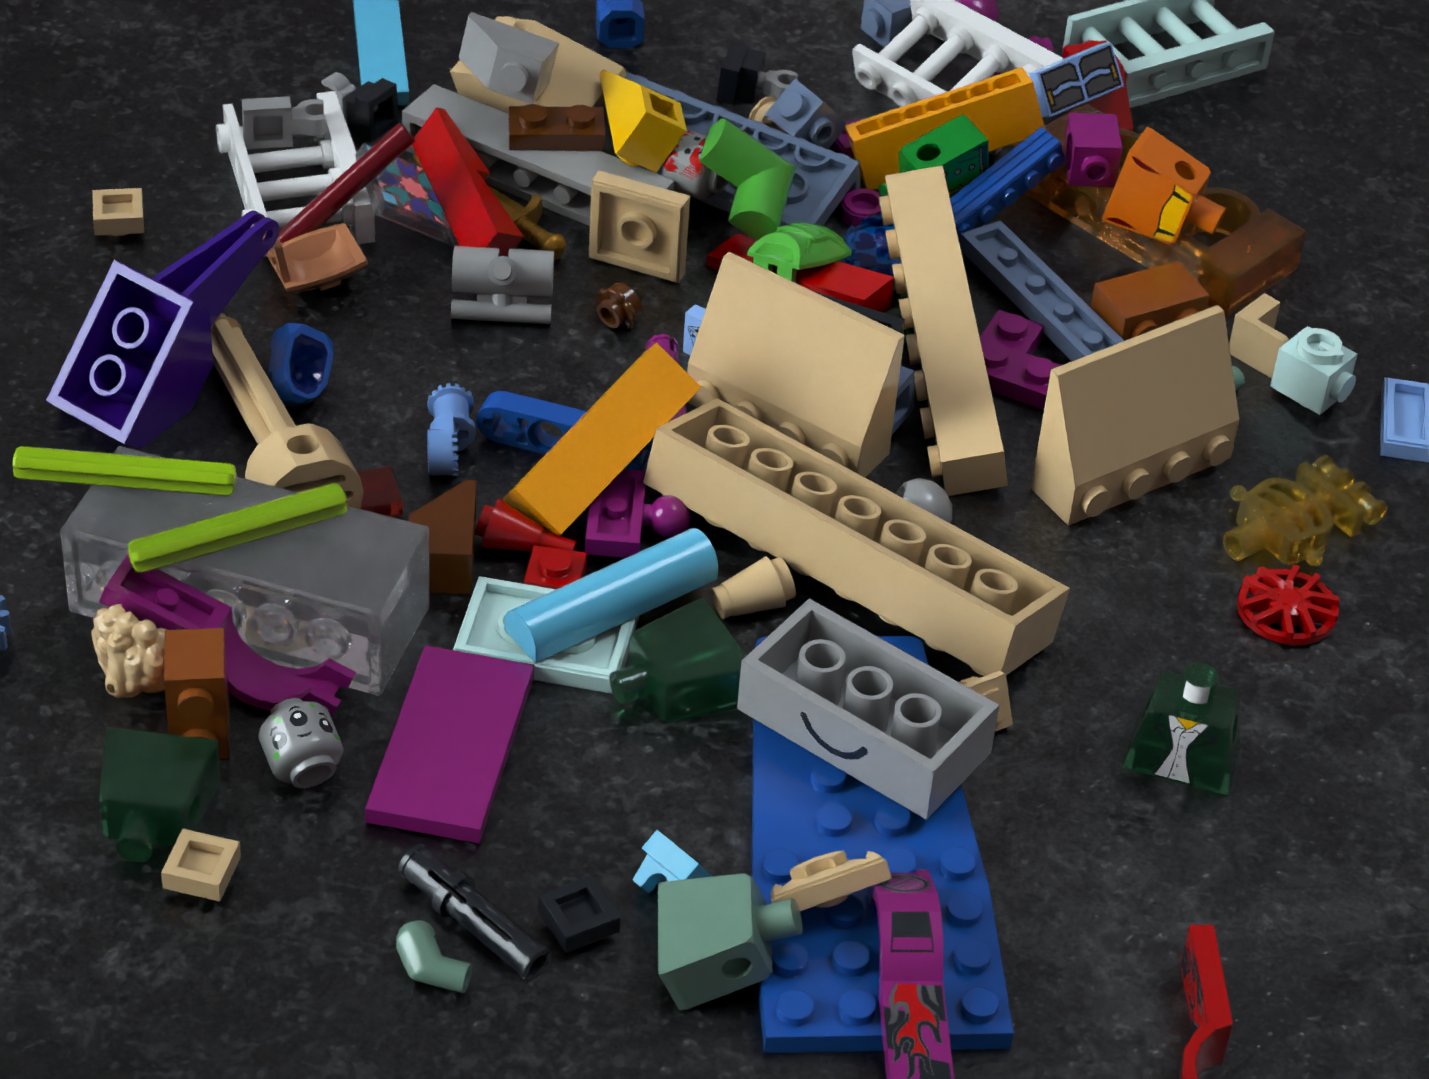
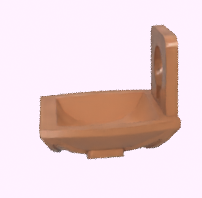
M345 223L308 232L284 243H281L279 238H277L274 246L266 253L285 289L292 294H300L301 292L311 291L316 288L323 291L341 284V279L354 275L368 264V260Z

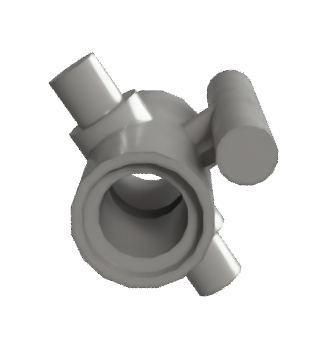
M454 246L452 293L477 294V301L452 299L451 319L551 324L552 305L527 303V297L552 298L554 251L509 249L508 257L500 256L499 248Z

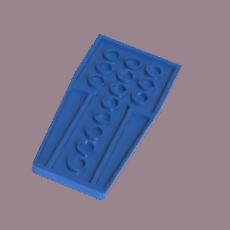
M877 636L928 665L923 643L917 637ZM767 637L758 639L755 648ZM753 719L751 876L754 878L766 903H772L771 889L775 884L784 886L792 880L790 871L793 867L814 857L836 851H844L848 860L866 859L867 851L877 853L887 860L890 873H916V869H928L938 893L941 909L944 963L943 986L951 1050L1011 1049L1014 1032L991 893L962 786L960 785L926 820ZM867 887L850 893L843 902L825 908L814 906L800 911L803 927L802 934L772 941L773 972L766 980L758 982L764 1053L884 1051L879 1005L880 939L876 904H870Z

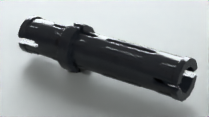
M423 843L412 847L404 855L399 864L398 872L432 899V907L437 913L443 917L452 916L478 938L482 944L515 969L525 981L535 979L544 971L551 959L552 952L545 945H541L513 921L510 916L476 890L475 881L472 877L463 871L455 872L435 856ZM440 883H443L450 890H452L461 900L465 902V904H462L459 900H457L452 894H450L448 890H446L442 885H440ZM486 919L510 940L506 941L483 920Z

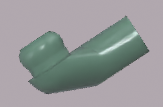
M416 920L404 924L399 929L396 937V949L408 976L417 982L465 993L472 975V963L442 956L434 937L436 933L429 923Z

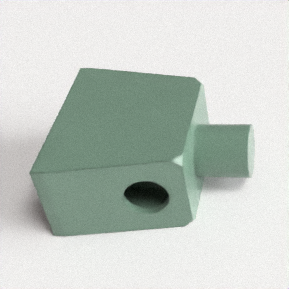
M742 873L658 883V975L680 1011L690 1009L766 980L773 972L772 941L802 934V919L795 899L790 898L767 904L754 878L748 874Z

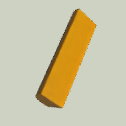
M1023 67L845 125L854 158L860 162V175L866 189H878L881 184L886 183V175L899 173L898 153L903 146L963 114L989 140V152L1023 141L1041 127L1045 129L1033 81Z
M656 342L625 371L503 499L542 525L545 531L561 535L654 438L656 428L668 423L695 395L701 386Z

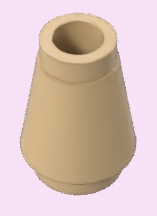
M765 556L722 582L719 586L711 588V596L719 616L725 619L730 616L734 617L783 608L786 606L787 600L796 597V588L790 570L783 558L777 557L770 560Z

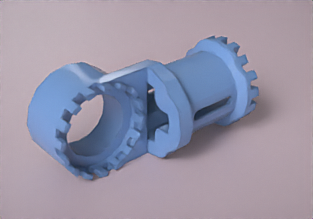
M446 383V387L439 385L438 391L434 390L432 395H428V411L434 417L430 429H427L429 477L458 476V463L454 461L458 460V455L454 452L466 449L468 445L475 441L477 435L475 422L469 416L474 407L472 393L470 391L466 392L463 386L460 388L459 384L455 383L453 387L450 383Z

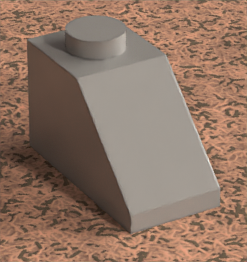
M471 12L468 15L459 58L487 89L532 105L549 86L559 43Z

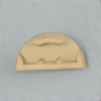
M836 851L814 857L793 867L790 871L792 880L784 886L775 884L771 889V902L794 898L799 911L814 906L820 908L831 907L843 902L850 893L892 879L887 860L877 853L867 851L866 859L848 860L844 851Z

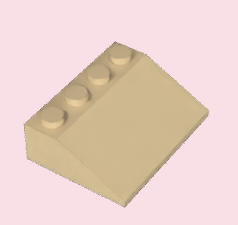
M728 252L722 259L688 361L687 373L701 388L687 403L698 408L718 398L855 473L866 477L890 453L905 335Z
M1218 305L1051 369L1031 489L1068 526L1088 517L1097 516L1103 511L1131 499H1138L1144 494L1172 482H1179L1185 477L1203 469L1220 465L1231 458L1239 424V413L1224 310Z

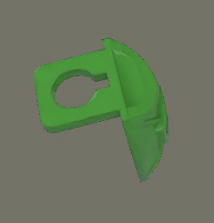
M792 223L777 227L776 232L765 235L757 240L747 252V256L754 257V264L769 271H772L773 265L777 266V275L796 283L797 270L830 264L852 254V250L845 241L834 231L821 225L809 223Z

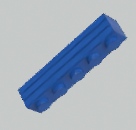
M1043 127L1039 128L950 198L959 244L961 233L982 227L984 224L991 222L1003 209L1012 205L1027 190L1034 188L1041 179L1060 167L1065 158L1062 143L1057 138H1054Z

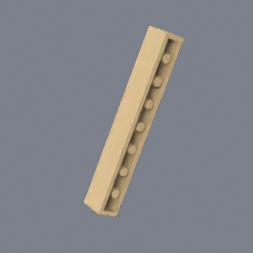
M943 165L886 175L888 195L879 197L883 225L893 224L894 229L885 230L890 260L900 258V263L892 265L897 294L907 293V298L899 299L901 318L905 319L904 329H914V334L905 335L910 365H921V370L914 371L917 401L927 400L929 406L920 408L924 438L935 437L936 445L927 446L932 477L942 476L944 488L948 496L1008 486L1004 449Z

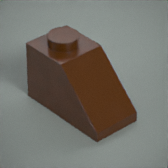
M476 480L461 482L408 515L407 537H396L395 569L406 570V592L472 594L476 527Z

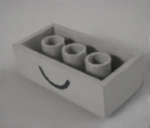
M808 599L741 661L737 709L927 820L991 754L999 704L817 602Z

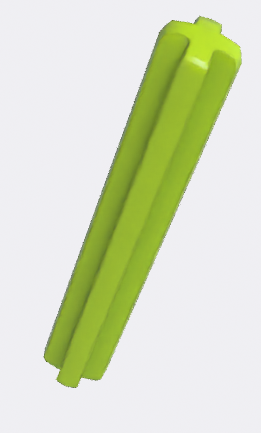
M29 446L16 448L12 462L14 477L20 480L226 497L233 495L237 479L235 465L231 463Z
M332 483L134 539L128 543L129 559L137 573H145L343 516L347 512L346 495L340 484Z

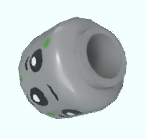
M299 698L287 699L276 704L271 709L270 716L262 723L258 733L259 741L274 777L284 783L293 784L297 788L314 787L328 780L335 773L336 765L340 762L344 752L342 742L328 709L317 702L302 701Z

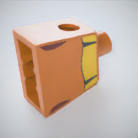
M1146 127L1128 152L1101 220L1167 244H1173L1177 242L1189 223L1214 234L1225 214L1226 208L1202 196L1211 176L1209 167L1155 130Z

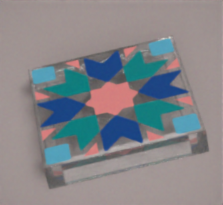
M363 143L355 154L356 161L373 146ZM398 157L365 186L375 215L449 245L455 246L458 242L421 166Z

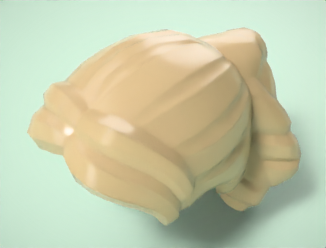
M122 604L113 605L109 609H99L96 617L93 619L94 629L91 631V636L98 657V663L106 675L105 687L107 692L116 698L135 697L141 692L158 693L165 691L164 653L165 630L167 629L157 628L150 620L139 621L132 612H125Z

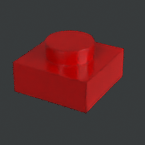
M534 545L524 584L558 589L583 578L587 567V553Z

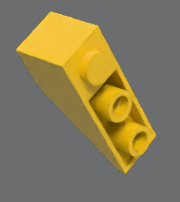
M602 69L599 76L615 154L630 166H642L657 173L687 131L681 103Z

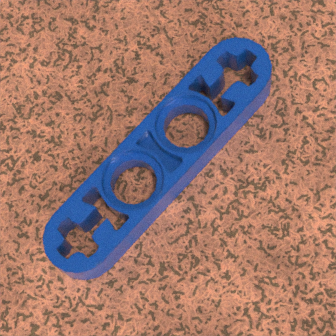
M496 391L486 397L477 414L476 423L481 433L494 442L545 455L587 411L511 392ZM549 422L556 425L562 431L563 436L556 437L547 434L540 426V423ZM653 439L624 469L646 471Z

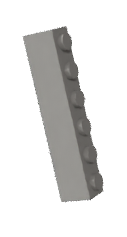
M435 84L402 111V125L415 137L436 107L445 109L489 170L490 174L485 180L486 184L527 201L531 200L532 195H542L544 208L590 226L592 179L598 170L674 191L675 180L640 166H630L620 158L602 151L509 150L508 113ZM412 145L405 150L412 154L415 153Z

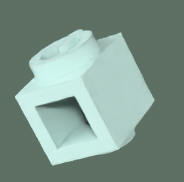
M1307 326L1279 348L1270 387L1320 415L1336 401L1343 402L1352 392L1356 382V377L1352 374L1357 353L1343 346L1340 338L1333 332L1326 329H1312Z

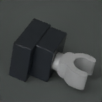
M731 43L721 66L716 101L734 105L736 99L754 103L759 90H762L765 95L775 97L777 100L791 82L798 78V74L790 70L763 72L766 52Z
M337 72L321 81L322 85L336 92L348 129L357 133V136L372 142L399 123L397 84L382 78L375 83L368 81L356 89L344 75Z

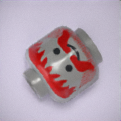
M687 130L662 164V176L675 180V191L698 200H705L714 193L720 194L729 181L699 162L707 136Z

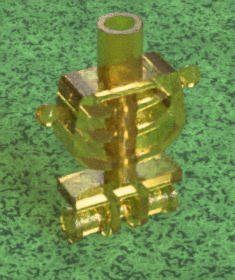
M1324 455L1317 459L1312 466L1308 462L1300 464L1295 482L1279 477L1268 478L1249 492L1241 485L1234 486L1230 491V495L1233 500L1240 501L1236 523L1239 526L1227 531L1223 535V546L1227 554L1236 561H1241L1266 548L1285 565L1306 560L1309 565L1318 566L1322 563V554L1327 549L1333 523L1352 538L1359 534L1363 517L1364 521L1369 525L1375 524L1386 513L1387 504L1383 500L1375 499L1370 494V486L1365 482L1359 481L1353 484L1355 479L1354 473L1348 468L1339 469L1333 464V459L1330 456Z

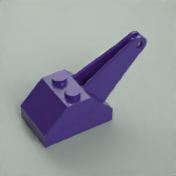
M250 211L234 224L154 277H150L131 266L114 260L46 401L117 441L138 449L145 447L192 410L213 366L211 326L254 267L276 243L279 235L278 222L268 217L265 218L263 214L257 211Z

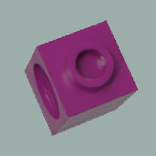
M1069 113L1063 145L1068 185L1115 187L1123 149L1116 114Z

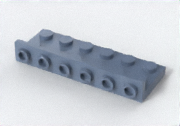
M626 72L627 75L624 78L681 103L687 130L707 136L709 128L718 120L725 118L796 167L780 227L792 223H809L823 226L846 193L860 189L859 161L851 159L845 154L835 153L812 144L803 138H797L768 127L762 122L753 121L734 114L723 107L714 106L695 99L681 91L672 90L651 82L640 75ZM604 102L601 107H604L605 151L602 152L619 158L615 154ZM662 167L657 171V174L662 175ZM728 182L720 194L714 193L710 198L698 201L730 213L738 187Z

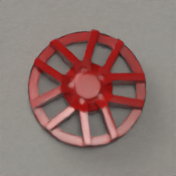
M1293 564L1291 569H1267L1261 566L1258 567L1257 573L1250 577L1246 576L1243 579L1237 597V609L1244 623L1258 635L1281 644L1306 645L1324 639L1334 630L1339 616V597L1335 596L1320 581V574L1315 573L1313 576L1300 572V566ZM1294 582L1303 584L1304 586L1299 588L1293 585ZM1248 593L1254 596L1252 598L1246 599ZM1252 612H1261V613H1259V614H1257V615L1254 616ZM1314 623H1321L1323 625L1316 629ZM1280 624L1282 631L1272 629L1267 625ZM1299 625L1303 633H1294L1293 626Z

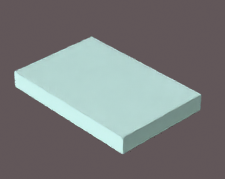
M478 577L453 648L454 651L533 664V680L610 694L617 693L639 616L535 663L505 631V615L508 611L556 589Z

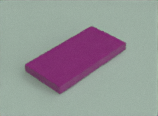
M425 645L366 804L365 822L480 843L534 679V665Z

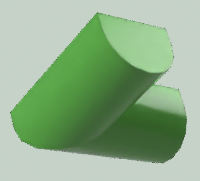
M725 118L718 120L709 128L699 162L738 187L728 222L757 241L765 235L776 232L777 227H780L796 167Z

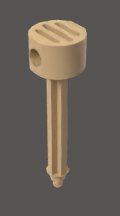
M221 313L211 326L213 364L258 444L247 462L245 478L249 492L258 505L324 485L340 484L347 499V512L343 516L277 534L280 539L297 545L332 538L352 522L361 508L364 490L360 476L338 439L328 429L309 423L298 426L294 424L243 335L241 324L236 319Z

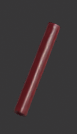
M399 122L279 231L278 238L280 242L284 243L300 235L318 230L416 141L414 137Z

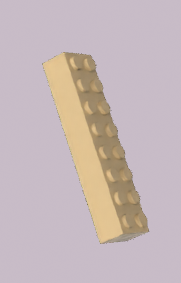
M718 398L656 428L643 481L644 484L662 493L663 496L672 495L679 498L687 508L703 516L709 524L725 528L746 540L756 550L768 552L775 557H782L795 572L811 576L829 586L840 597L855 601L879 614L883 621L906 629L922 638L931 648L949 653L970 665L971 669L976 673L986 676L1002 671L1007 675L1053 643L1070 590L1064 584Z

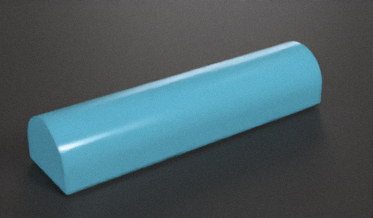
M691 528L508 611L505 615V631L535 663H538L717 580L718 560L715 550L702 531Z

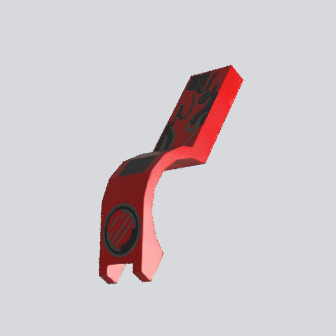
M1190 924L1180 965L1193 1036L1184 1049L1177 1079H1198L1197 1076L1205 1068L1222 1063L1233 1026L1214 925Z

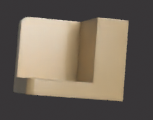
M1264 293L1235 314L1229 349L1230 355L1272 378L1279 348L1288 342L1289 338L1274 329L1280 302Z

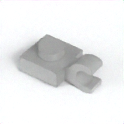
M290 96L242 99L243 137L246 149L293 147V135L319 136L326 134V116L324 115V104L321 99H308L302 101L294 108H291Z

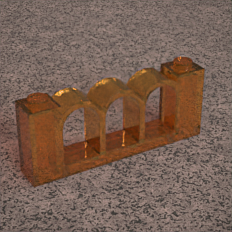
M1085 102L1044 127L1047 132L1062 143L1063 148L1069 113H1105ZM1118 122L1123 148L1118 171L1121 172L1128 152L1140 137V134L1120 129V122ZM1020 141V142L1016 143L1015 145H1013V149H1014L1016 146H1018L1020 143H1022L1023 141ZM1065 162L1058 169L1041 179L1034 188L1024 193L1148 269L1179 261L1210 294L1208 305L1211 307L1220 306L1226 316L1231 315L1298 269L1306 230L1270 209L1260 214L1257 205L1246 195L1230 189L1207 188L1206 185L1202 196L1226 208L1225 214L1215 232H1221L1228 236L1209 248L1191 237V235L1204 232L1205 230L1189 223L1176 243L1167 244L1101 220L1114 187L1068 185Z

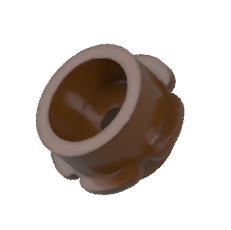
M615 283L607 290L600 289L596 295L598 303L596 308L597 314L605 325L610 328L621 326L627 330L634 326L633 321L642 312V303L638 295L629 286L623 283Z

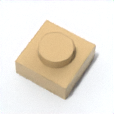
M142 188L92 190L95 235L124 236L127 234L144 233Z
M182 829L161 872L162 888L221 901L241 858L240 841Z

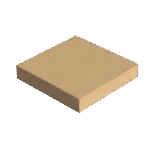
M598 170L592 179L589 258L679 283L685 274L690 196Z

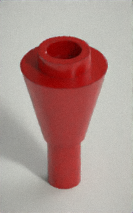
M501 498L497 499L494 507L487 504L484 505L475 530V535L483 537L481 548L532 552L533 546L537 545L574 551L577 542L545 531L542 525Z

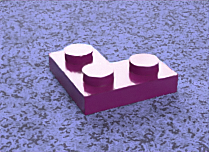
M1001 310L997 311L980 336L991 392L1044 410L1051 369L1062 366L1048 359L1032 355L1042 341L1044 325L1027 320L1020 315L1010 314Z

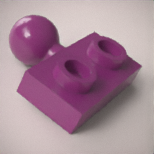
M623 469L589 505L585 552L587 555L627 558L640 551L642 525L651 526L658 535L671 538L685 532L691 520L690 509L679 498L672 495L662 496L655 500L653 504H644L646 484L643 481L646 471Z

